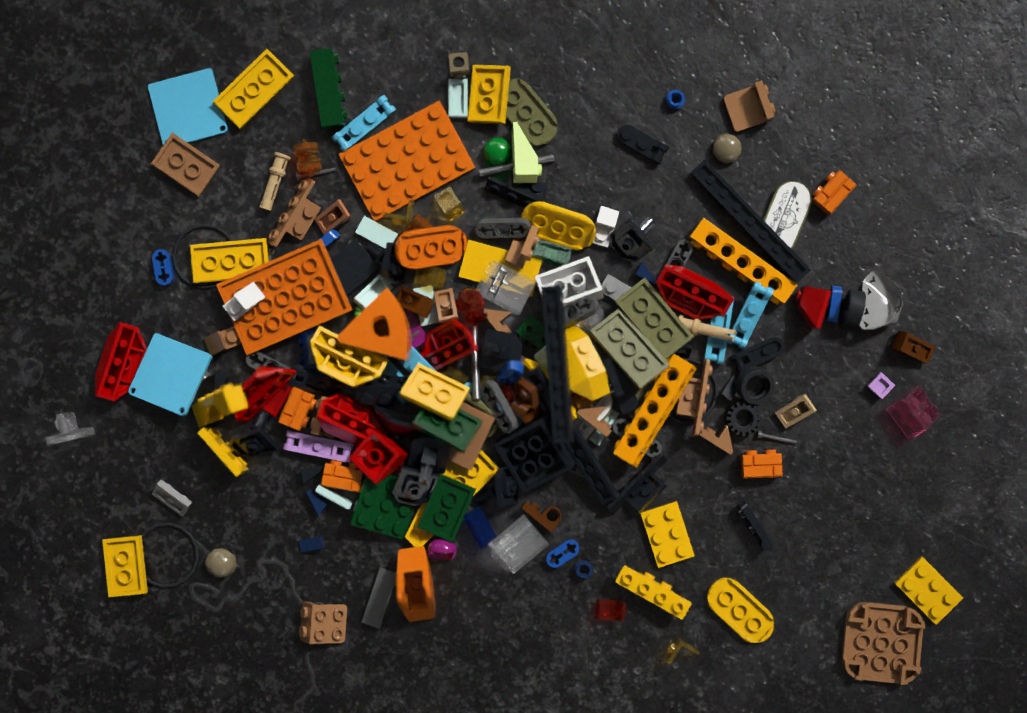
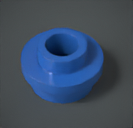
M672 90L667 94L666 104L671 109H679L684 105L685 96L681 91ZM677 97L679 102H672V98Z

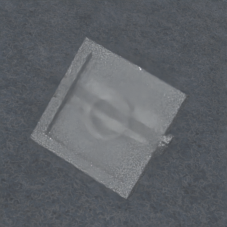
M74 412L57 414V419H55V425L57 430H60V434L45 437L47 445L59 444L95 435L94 427L78 429Z

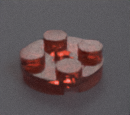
M466 287L459 291L458 299L455 303L457 308L464 314L468 325H478L487 319V313L484 314L483 309L486 307V304L476 289L471 290V287Z

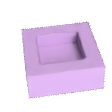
M879 372L867 385L880 399H883L895 386L882 372Z

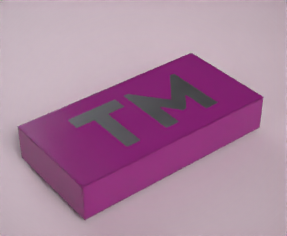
M405 309L404 311L411 329L412 346L416 349L425 342L427 335L413 313Z

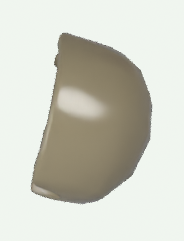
M728 133L721 134L714 140L713 154L719 162L725 164L733 163L740 157L741 143L734 135Z
M213 549L205 559L206 569L212 576L219 578L229 577L236 569V557L227 549Z

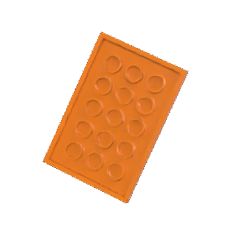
M440 100L339 154L375 222L476 169Z
M322 239L216 284L224 304L231 300L234 294L252 282L265 295L262 301L237 321L231 318L246 355L353 310Z

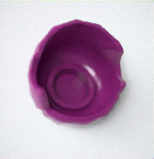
M443 538L435 539L429 543L427 557L452 560L456 557V545Z

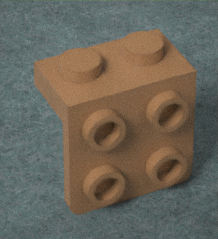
M762 80L755 82L751 87L724 97V103L734 131L745 130L771 121L775 117L776 110L774 104L770 103L768 99L769 89L766 84H763Z
M303 602L300 610L302 618L301 627L299 628L301 641L309 644L343 643L345 641L346 605Z

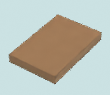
M171 133L151 165L198 197L201 196L221 166L174 133Z
M463 402L460 409L482 420L483 423L464 454L451 447L448 460L472 470L495 417Z

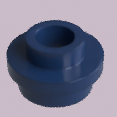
M578 561L574 566V573L579 579H588L593 573V566L589 561ZM582 566L587 567L585 573L580 572Z

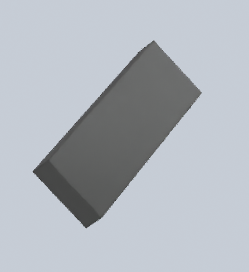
M380 567L361 623L380 629L397 579V572Z

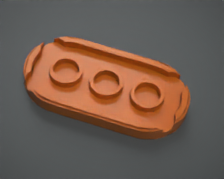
M452 225L409 230L397 239L394 253L397 261L402 266L409 269H421L458 262L462 255L465 254L468 242L464 232Z

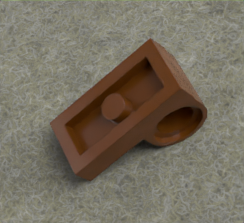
M403 286L400 287L396 296L403 308L425 318H428L435 303V300Z
M898 331L890 349L910 356L922 363L929 364L935 346L908 332Z
M523 378L518 382L519 397L513 401L510 407L517 418L524 423H529L540 415L537 387Z
M526 501L521 507L551 533L561 520V511L556 506H548L542 513L539 512L540 507L533 501L530 503ZM550 510L558 513L555 520L547 518V513Z

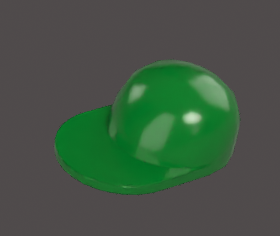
M493 138L486 143L483 152L485 168L513 163L512 149L505 139ZM513 170L489 176L502 181L509 178Z

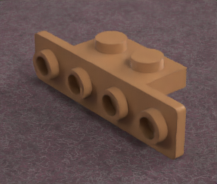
M305 178V180L300 182L298 192L290 199L286 212L282 213L279 217L277 227L270 232L269 244L277 247L285 232L300 240L303 239L321 207L306 199L315 184L314 180Z
M708 359L703 362L701 379L691 378L677 402L676 415L694 418L692 437L699 436V433L703 431L704 422H701L702 414H705L707 407L704 399L705 395H708L710 387L707 384V380L711 376L713 368Z

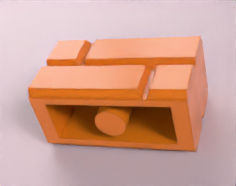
M838 170L836 173L832 171L825 179L827 183L823 188L819 186L813 192L815 197L812 199V202L827 215L832 214L856 187V183L841 170Z
M293 386L278 422L299 431L302 428H306L310 420L307 417L309 411L314 410L318 401L315 399L316 395Z
M776 449L764 450V454H757V450L745 451V454L740 456L742 478L782 477V454L776 453Z
M331 460L330 463H325L321 486L359 493L364 472L354 463L344 466L342 461Z

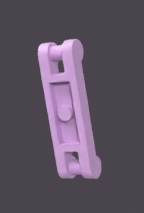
M290 430L286 431L287 441L284 443V450L347 463L351 462L349 457L354 445L348 442ZM295 438L300 439L298 446L294 445ZM338 447L344 448L342 455L337 454Z

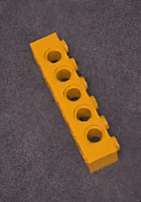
M705 218L699 222L688 238L694 247L707 251L706 255L709 258L721 261L722 267L730 272L731 270L735 271L738 274L737 277L745 283L749 281L754 285L755 281L761 283V286L767 288L769 281L774 280L777 283V288L773 290L769 300L776 305L779 303L781 305L784 304L797 287L795 282ZM707 236H712L715 239L713 246L706 243ZM722 247H728L730 249L731 253L729 257H725L722 255ZM738 258H743L746 261L745 268H740L737 265ZM754 269L761 271L762 276L760 279L753 277Z
M675 354L666 360L670 364L669 368L655 378L654 387L646 393L643 405L637 408L634 413L635 418L624 430L623 438L618 440L614 446L615 451L613 453L635 467H638L697 369L694 365ZM677 373V379L670 381V375ZM663 389H667V395L661 398L660 392ZM656 405V413L650 414V408ZM643 422H647V428L640 431V425ZM636 438V446L630 447V441Z

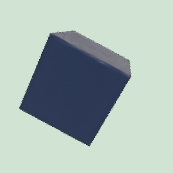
M641 262L635 276L641 279L646 278L649 283L657 286L656 280L644 263Z
M307 490L306 493L319 516L328 503L311 490Z
M322 535L299 541L301 553L325 547Z

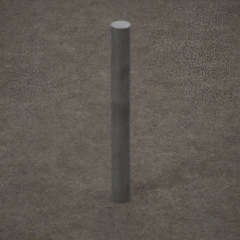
M553 154L538 157V164L555 161ZM513 163L480 169L479 175L484 177L512 171Z
M472 326L470 327V333L478 348V327ZM478 349L477 352L471 354L473 401H480Z

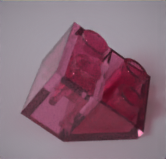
M919 384L896 399L886 409L908 440L926 432L941 416L938 408L933 405L927 393Z

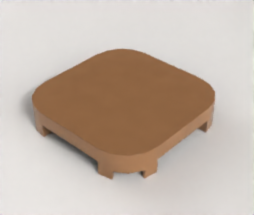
M860 602L853 605L845 618L842 648V665L845 671L854 679L860 681L908 684L918 674L920 675L921 672L920 658L925 621H923L917 611L907 606Z

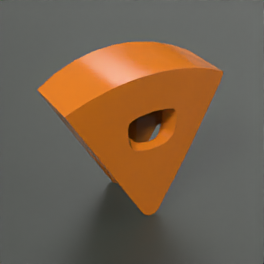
M388 288L383 290L337 337L338 341L343 344L366 349L379 355L406 362L410 360L412 347L410 324L402 305Z
M424 546L399 549L398 602L409 622L435 618L433 579Z

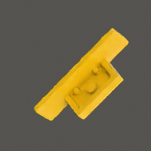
M626 565L622 567L615 580L616 583L680 619L685 617L691 602L671 590V585L664 581L661 584L654 580L655 576L646 571L642 574Z

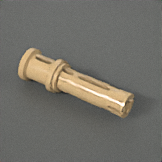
M278 152L274 153L275 159L272 167L269 168L270 178L259 206L270 211L281 178L286 175L285 169L288 160H291L290 156Z
M683 315L679 316V319L693 336L702 334L731 342L735 339V337L728 336L727 334L736 335V330L704 324L699 319L691 320L684 318Z

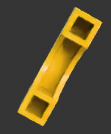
M232 384L223 386L221 389L197 399L198 403L191 406L199 427L223 419V416L248 407L241 386L233 387Z

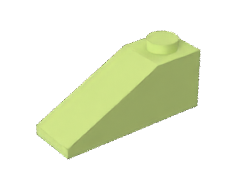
M513 122L511 130L513 182L537 183L538 176L542 174V166L538 164V157L517 122Z

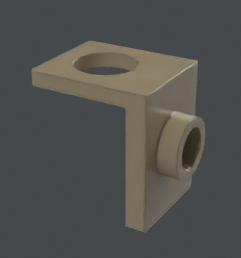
M467 52L448 54L451 77L461 79L465 78L466 75H470ZM461 57L464 60L463 67H455L453 65L454 59Z

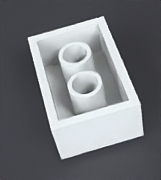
M589 256L535 276L541 297V287L562 285L564 307L584 296H591L596 300L604 298L602 287Z

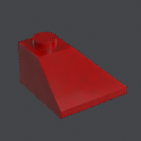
M803 286L801 290L798 289L795 300H797L796 306L809 329L821 328L831 291Z
M372 429L349 459L375 484H378L394 472L408 454L394 441L377 430Z

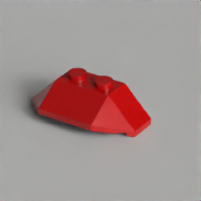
M665 265L656 280L661 297L667 305L695 319L702 320L724 316L734 301V298L717 283L682 266Z
M454 318L427 333L420 354L437 371L477 352L478 348L470 331Z
M119 322L107 337L95 374V396L116 401L120 396L128 392L147 350L138 327Z
M265 366L257 368L254 374L241 387L248 407L233 413L235 420L249 422L297 373L296 370Z
M342 393L323 399L320 403L316 418L323 431L354 446H359L372 429L387 437L388 432L372 408L366 405H357L356 400Z

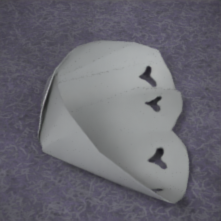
M873 270L866 276L862 286V291L866 294L864 313L866 308L869 313L863 314L859 324L861 329L864 330L896 324L903 306L902 294L898 286L884 274ZM873 276H874V277H875V278H874V279H875V282L869 283L871 280H873Z

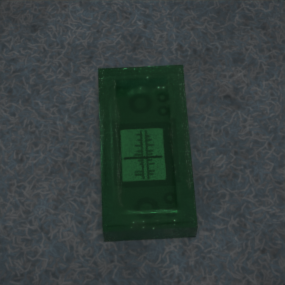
M539 239L536 247H533L532 257L564 266L569 263L573 249Z

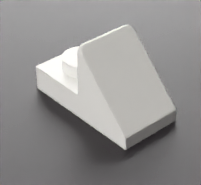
M601 206L595 223L596 236L593 244L608 248L610 233L615 228L619 211Z
M252 282L234 294V297L224 304L223 307L231 318L237 321L262 301L265 295Z

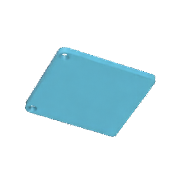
M208 68L148 85L163 145L171 133L190 143L224 134L228 131L224 113L212 102L219 96L212 69ZM221 126L226 127L224 131L220 130Z
M155 333L128 392L139 399L185 416L211 362L212 355Z

